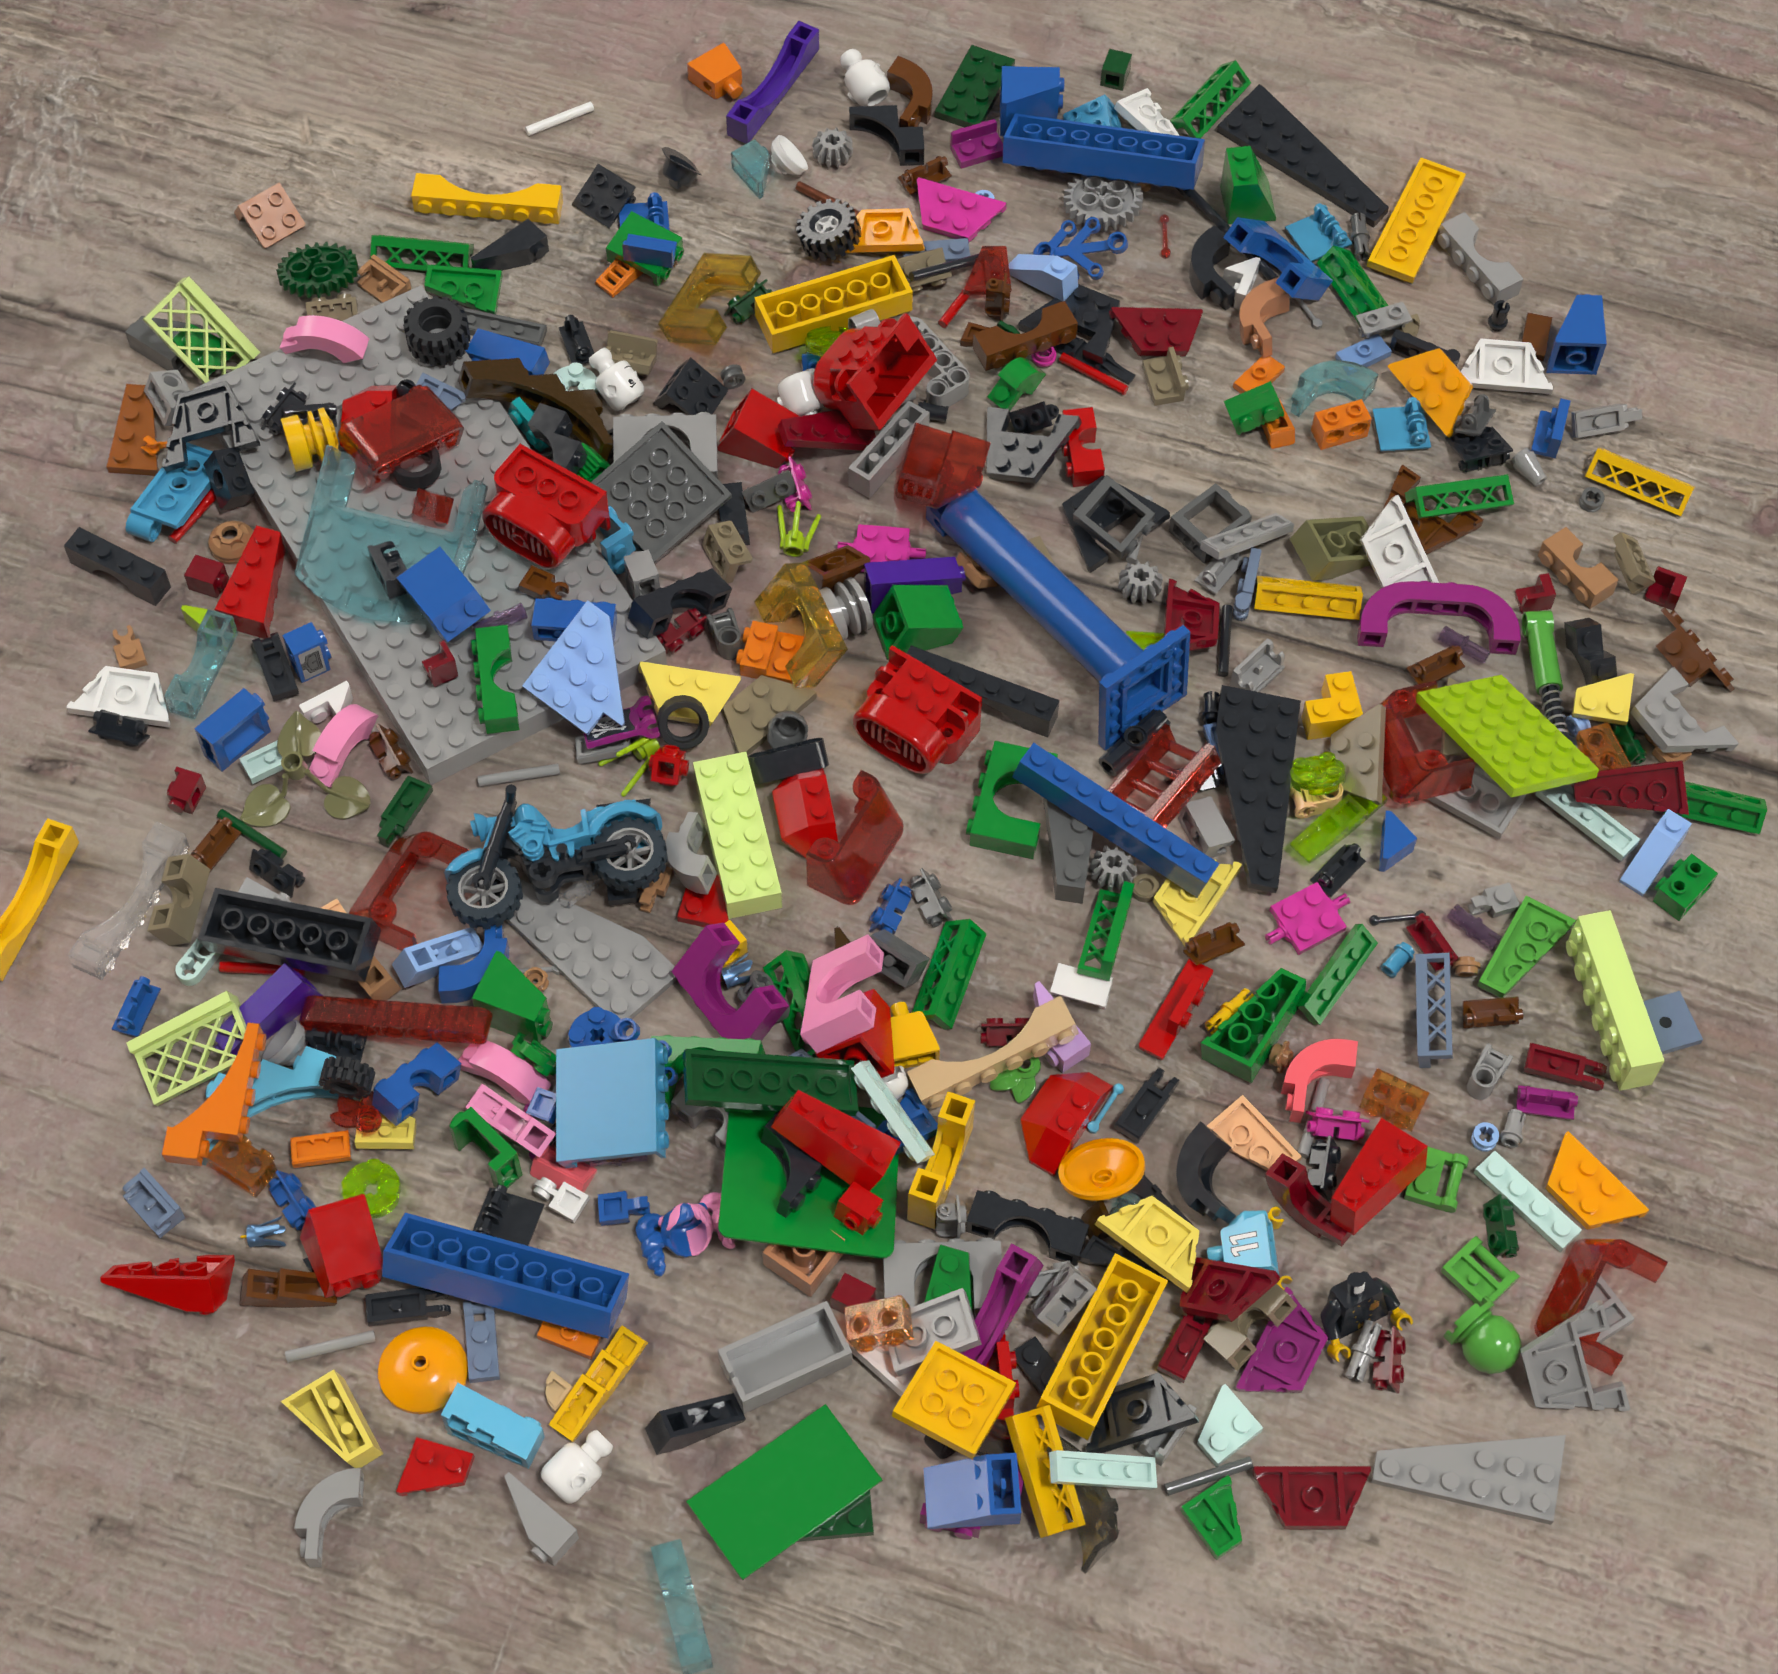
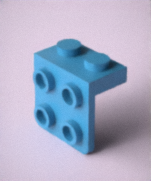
M608 506L611 528L606 531L600 527L601 533L606 537V539L600 542L602 556L614 574L617 575L625 572L624 556H628L636 550L632 539L634 533L626 522L622 523L618 519L615 510Z

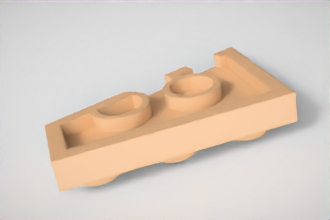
M1243 1095L1207 1125L1232 1147L1229 1151L1266 1171L1282 1153L1297 1162L1302 1160V1156Z

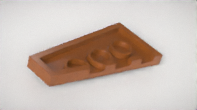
M126 384L106 466L108 473L156 476L159 472L158 453L151 456L141 449L142 446L147 444L143 440L144 437L149 435L155 440L157 438L154 419L155 409L144 392L146 385Z

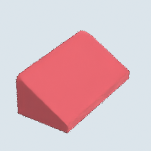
M548 1145L540 1158L536 1156L533 1159L530 1175L539 1180L542 1177L548 1178L557 1185V1189H560L563 1182H566L584 1193L595 1176L597 1169L584 1162H577V1167L565 1168L556 1162V1148Z

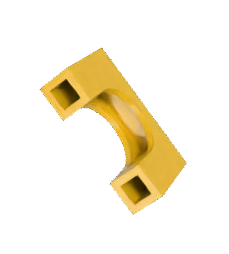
M949 1091L947 1092L938 1115L937 1133L932 1148L935 1155L928 1160L925 1170L917 1169L908 1193L907 1220L935 1229L936 1210L939 1205L944 1204L973 1130L975 1100Z

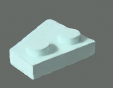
M1224 1384L1220 1389L1197 1445L1211 1462L1218 1467L1261 1433L1263 1427L1229 1387Z

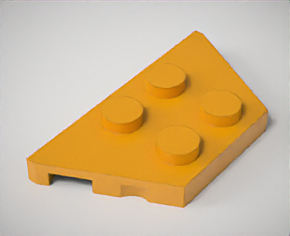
M909 208L864 209L857 214L862 233L861 237H859L860 242L858 245L853 244L854 250L851 252L847 250L845 252L924 251L925 247Z
M1440 348L1389 364L1387 367L1408 392L1420 401L1421 407L1443 433L1450 438L1454 432L1452 429L1457 417L1461 416L1464 402L1469 398L1473 385Z
M1569 1131L1565 1133L1545 1189L1587 1230L1601 1227V1225L1606 1223H1619L1623 1219L1630 1217H1644L1649 1209Z

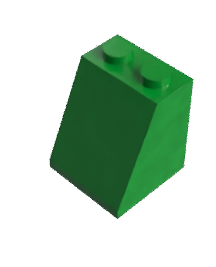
M1251 146L1226 148L1220 189L1227 224H1233L1237 217L1265 222L1276 221L1269 181Z
M893 585L872 615L887 659H889V648L892 645L905 653L908 652L910 646L926 651L953 644L964 628L948 585Z
M496 950L472 997L477 1021L515 1037L519 1032L527 1035L524 1040L532 1042L534 1039L541 1043L543 1037L547 1038L553 1026L547 998L502 952Z

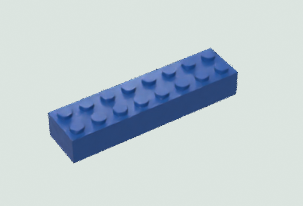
M1015 113L1003 137V163L1011 164L1015 167L1028 166L1038 170L1049 169L1060 173H1078L1087 177L1099 176L1109 180L1121 179L1132 183L1142 182L1159 187L1171 186L1181 190H1194L1203 166L1205 139Z
M404 1213L383 1251L382 1277L607 1339L627 1299L629 1273L409 1213Z

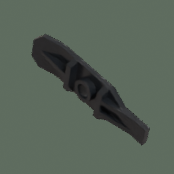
M1076 337L1069 343L1053 346L1060 355L1064 352L1128 385L1136 376L1115 362L1113 357L1107 352L1103 364L1083 357V349L1087 345V342L1083 339Z

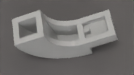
M688 812L680 826L679 833H668L666 839L668 861L682 885L693 892L708 895L717 872L708 855L697 854L707 829L698 812Z
M361 1468L346 1469L328 1476L309 1492L301 1504L294 1529L299 1537H306V1539H301L300 1555L301 1558L305 1557L309 1567H322L324 1532L332 1517L346 1508L363 1507L365 1477Z

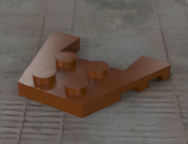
M1404 465L1400 467L1384 508L1392 497L1399 495L1426 555L1482 526L1484 519L1473 512L1458 513L1450 523H1447L1438 516L1418 519L1415 502L1407 503L1405 492L1416 487L1420 483L1421 477Z

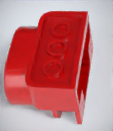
M904 313L898 321L893 318H887L877 327L864 326L863 328H852L844 331L818 361L813 376L814 391L823 406L830 410L841 411L852 428L881 430L938 359L908 313Z
M521 443L496 470L494 482L497 495L482 512L485 527L499 543L532 563L547 569L558 567L574 547L584 543H593L596 539L595 531L598 527L606 531L611 528L607 491Z
M892 645L889 648V662L885 667L881 666L876 670L875 680L867 690V699L853 716V725L860 738L878 753L911 772L927 774L932 772L938 763L952 764L957 761L979 733L982 697Z

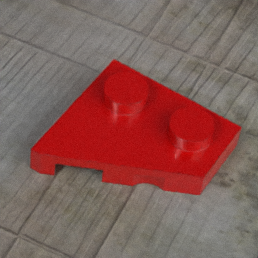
M718 874L708 895L685 889L677 915L678 922L705 927L706 925L729 921Z
M416 1437L396 1490L397 1495L408 1496L407 1493L422 1490L430 1492L439 1490L442 1487L465 1486L475 1458L474 1453Z

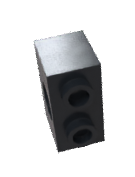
M235 447L214 450L203 465L220 509L227 510L244 507L255 492L239 451Z

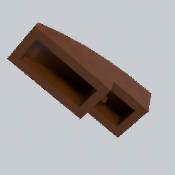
M280 1268L278 1272L248 1269L243 1276L241 1305L305 1308L335 1306L337 1304V1297L335 1295L325 1298L314 1272Z

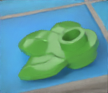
M1033 1056L1027 1059L1031 1061V1065L1027 1069H1023L1020 1066L1017 1069H1007L999 1073L994 1080L990 1081L991 1090L1007 1091L1012 1089L1014 1098L1019 1104L1026 1101L1036 1089L1035 1076L1041 1069L1039 1057L1035 1058Z

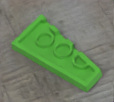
M1525 896L1477 986L1500 998H1504L1575 925L1576 920Z

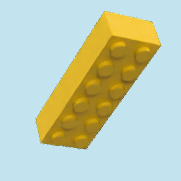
M895 255L754 297L755 317L772 353H776L848 330V318L870 309L876 312L879 320L912 311L913 291Z
M1115 1253L1050 1378L1036 1409L1050 1405L1056 1424L1089 1440L1168 1280Z

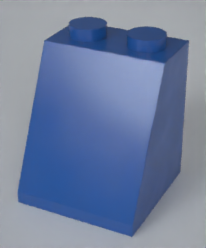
M1002 66L1000 136L1005 135L1015 113L1057 119L1058 109H1063V94H1059V92H1064V78L1060 77V67Z
M1585 294L1576 296L1556 336L1546 367V373L1597 374L1607 345L1602 295Z

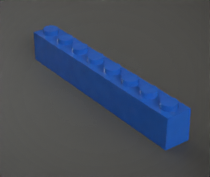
M1034 742L1020 760L1014 772V779L1197 898L1219 866L1218 862Z

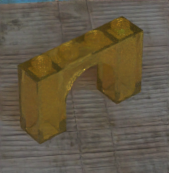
M703 253L658 323L668 342L716 345L727 329L725 322L717 309L699 308V306L708 297L720 291H751L761 275L751 255Z
M785 563L754 602L764 623L785 622L795 609L798 608L804 622V638L800 649L785 667L795 688L816 687L848 648L807 564Z

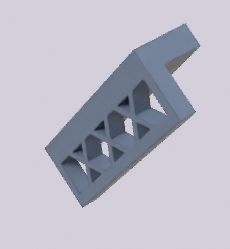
M1450 953L1415 954L1419 1068H1431V1059H1453ZM1428 962H1444V969L1437 976H1434L1428 971ZM1436 984L1445 991V994L1437 1002L1429 996V991ZM1436 1010L1446 1017V1020L1438 1027L1430 1022V1016ZM1436 1036H1439L1446 1042V1050L1431 1051L1430 1042Z

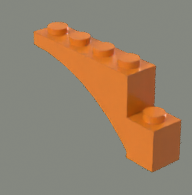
M247 1023L243 1042L235 1061L213 1094L182 1122L174 1127L167 1126L162 1156L166 1162L202 1166L203 1158L208 1157L210 1141L207 1139L242 1143L243 1134H248L250 1127V1117H247L248 1108L253 1106L256 1091L252 1089L254 1078L258 1079L261 1071V1062L258 1061L259 1052L264 1051L266 1045V1034H263L260 1024Z

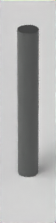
M1246 1457L1166 1483L1164 1488L1169 1496L1224 1478L1227 1475L1231 1476L1252 1469L1253 1463L1250 1457Z

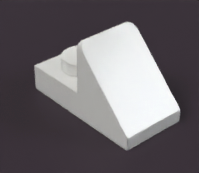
M1255 257L1229 266L1224 270L1223 279L1236 290L1235 309L1240 310L1242 301L1252 290L1258 275L1260 258Z
M345 681L300 704L301 714L312 723H320L330 715L334 717L343 708L351 705L353 696L350 685Z

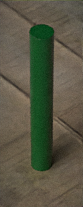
M221 809L217 813L218 819L222 820L223 817H227L232 821L233 824L231 826L239 830L242 835L262 848L271 850L272 853L281 859L286 856V849L226 810Z

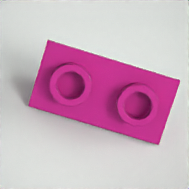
M788 457L790 465L780 466L778 474L782 473L781 471L789 470L793 476L797 492L785 498L786 506L791 512H794L796 502L800 501L801 506L805 505L810 511L812 508L809 500L812 499V495L804 482L806 472L801 464L797 465L791 457Z
M1316 1107V1112L1305 1111V1114L1312 1115V1121L1307 1123V1132H1311L1313 1136L1333 1137L1334 1127H1338L1336 1138L1357 1141L1359 1138L1362 1139L1365 1134L1364 1127H1361L1362 1122L1369 1123L1370 1121L1360 1118V1112L1343 1110V1115L1333 1114V1109Z

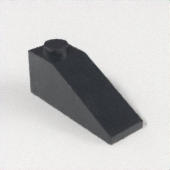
M526 219L472 256V268L503 271L530 265L537 259L543 258L549 252L547 235L532 221Z
M732 1393L659 1411L645 1427V1430L656 1455L687 1447L743 1423L746 1418L735 1394Z

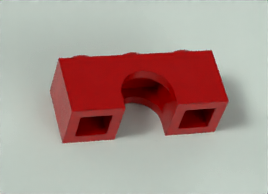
M1093 407L1063 410V415L1079 416L1082 421L1080 427L1074 429L1069 435L1070 440L1065 447L1061 446L1063 457L1067 456L1068 462L1065 463L1067 478L1071 477L1073 487L1088 486L1101 476H1104L1105 473L1101 448L1087 449L1082 446L1087 443H1095L1097 426Z

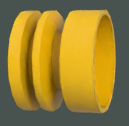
M324 407L318 409L320 421L316 422L312 411H307L308 424L305 425L302 424L297 414L281 418L296 472L313 468L312 455L315 454L318 455L323 465L327 464L324 455L326 451L330 452L333 462L339 461L337 435L333 422L327 415Z

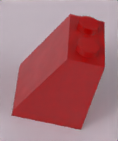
M751 388L733 410L717 444V450L778 469L784 461L788 463V457L792 458L795 449L783 445L778 424L781 419L799 417V415Z
M871 989L863 993L876 1007L874 1027L819 1053L815 1052V1054L819 1058L854 1060V1065L869 1060L880 1077L884 1078L894 1074L895 1071L890 1007L875 989Z
M360 1194L308 1210L300 1240L325 1298L334 1295L342 1297L354 1289L360 1287L367 1289L377 1285L382 1279L383 1257L365 1195Z

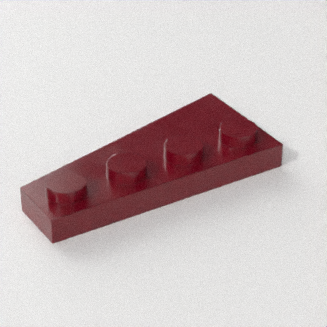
M836 410L781 419L778 424L783 445L787 447L864 451L876 438L874 430L852 428L841 411Z
M1682 760L1599 770L1596 778L1572 783L1575 802L1666 812L1669 809L1674 813L1689 815Z

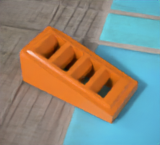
M615 259L595 283L611 297H615L641 276L643 272ZM608 280H613L616 283L615 286L612 285Z
M1282 403L1284 416H1280L1269 423L1265 422L1262 425L1271 449L1295 443V428Z

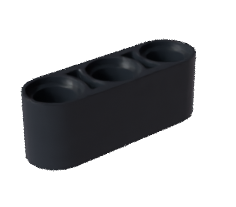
M823 738L808 739L753 753L748 756L754 784L775 781L796 774L818 770L829 765Z

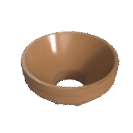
M234 520L226 521L216 526L208 540L212 556L224 564H237L253 533L252 528L244 522ZM228 530L238 532L237 536L233 539L223 538V534Z

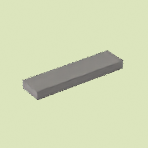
M1274 513L1202 540L1200 549L1220 560L1293 532L1294 523Z

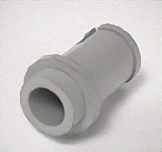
M1511 1109L1508 1111L1507 1121L1504 1130L1500 1133V1139L1504 1146L1516 1148L1523 1141L1521 1133L1526 1114H1522L1521 1110Z

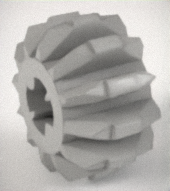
M826 127L825 132L818 131L817 137L812 142L814 159H818L819 165L826 164L828 169L831 165L839 168L840 163L847 164L849 158L852 157V139L850 136H847L846 130L839 132L837 127L834 130H829Z
M1137 559L1134 565L1127 563L1125 570H1121L1119 574L1118 588L1120 591H1123L1124 599L1131 597L1132 604L1136 600H1140L1143 605L1147 599L1154 601L1156 595H1159L1162 590V574L1158 573L1157 566L1149 567V561L1145 564H1140Z
M1105 845L1102 852L1096 851L1094 859L1090 862L1092 880H1098L1097 885L1099 888L1107 885L1109 891H1112L1113 887H1117L1121 891L1124 881L1132 883L1133 877L1136 875L1135 857L1129 856V853L1125 850L1119 851L1117 845L1114 846L1113 850H1110Z

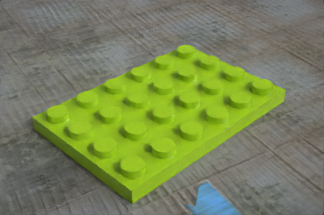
M1502 675L1417 692L1415 702L1511 798L1597 777L1599 768Z

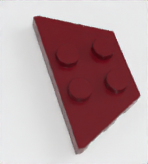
M1111 307L1109 316L1111 319L1116 318L1122 326V334L1131 342L1132 348L1138 356H1167L1168 348L1174 347L1176 355L1186 357L1203 310Z
M1169 579L1166 596L1164 636L1169 631H1175L1184 625L1190 631L1189 651L1216 646L1220 603L1209 597L1202 596L1193 589L1186 592L1176 586L1177 581Z
M1196 1257L1192 1272V1285L1187 1293L1185 1291L1182 1292L1180 1307L1186 1314L1233 1322L1277 1284L1280 1276L1274 1270Z
M1371 1466L1253 1467V1476L1284 1529H1346L1371 1472Z

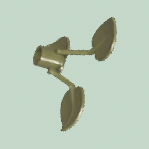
M295 711L283 726L277 742L279 754L282 756L281 766L285 771L282 774V792L280 793L279 789L271 784L257 786L248 795L240 819L254 827H271L281 823L291 810L289 802L284 798L287 795L288 779L300 780L305 776H308L322 790L329 793L324 799V807L333 818L345 820L355 817L369 808L371 799L364 785L355 778L349 776L338 777L334 780L330 789L311 773L302 756L311 757L316 754L312 750L321 732L314 723L305 718L300 712Z

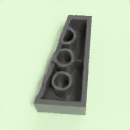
M1043 797L1055 900L1083 904L1094 830Z

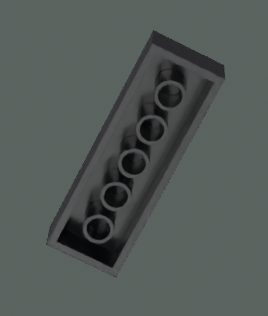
M215 888L197 940L210 952L280 966L286 963L295 969L365 982L382 930L369 917Z

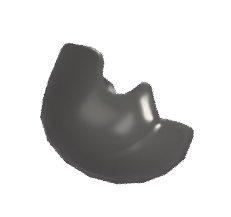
M794 711L779 712L768 724L767 740L772 749L807 740L808 724L803 716Z

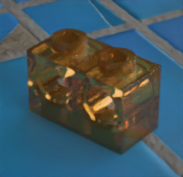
M1608 722L1578 731L1576 736L1577 748L1599 770H1606L1602 766H1607L1609 769L1631 766Z
M1377 1068L1359 1107L1364 1109L1370 1116L1381 1117L1401 1130L1406 1129L1412 1132L1430 1092ZM1374 1093H1381L1386 1099H1379ZM1400 1106H1409L1412 1109V1111H1404Z
M244 1135L242 1143L219 1140L207 1157L208 1163L213 1170L255 1198L275 1176L277 1171L274 1156L263 1148L257 1150ZM239 1151L235 1157H227L230 1152ZM261 1166L258 1172H249L252 1167Z
M902 1295L844 1307L847 1340L856 1351L871 1352L876 1347L884 1345L898 1346L907 1340L914 1339L910 1305ZM898 1319L895 1325L889 1327L893 1320ZM870 1325L867 1331L861 1333L865 1326Z

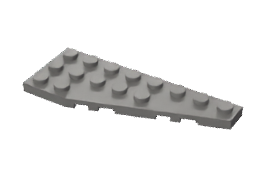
M520 879L523 891V900H520L521 906L518 911L515 910L512 919H506L505 921L552 966L554 965L595 1007L608 1010L616 1014L620 1019H633L678 980L671 972L675 966L642 935L560 897L552 902H542L537 899L533 885ZM504 891L497 892L496 896L500 898Z

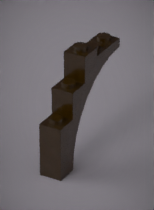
M520 358L463 362L458 382L466 398H487L512 402L520 397L530 409L535 411L540 403L565 411L573 424L572 433L583 443L592 447L605 461L608 460L610 451L613 449V438L607 432L603 420L600 418V414L603 412V404L594 389L566 391L564 384L561 383L557 374L529 375Z

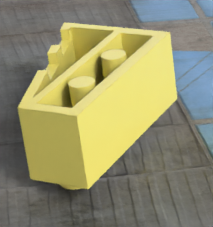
M335 1370L330 1371L281 1401L352 1467L361 1468L383 1455L345 1379Z

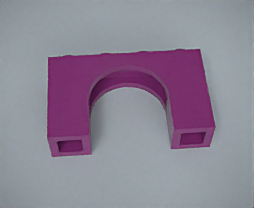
M725 923L706 925L671 972L721 1037L727 1039L751 1038L762 1041L789 1005L773 985L755 988L738 1010L733 1008L723 996L720 986V974L725 962L740 942Z

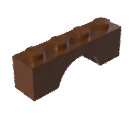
M1062 301L1043 308L1039 325L1029 332L1022 334L1009 333L996 325L974 333L973 350L985 371L993 368L997 369L1016 358H1026L1034 353L1047 351L1053 346L1069 343L1076 338L1078 322L1066 302Z

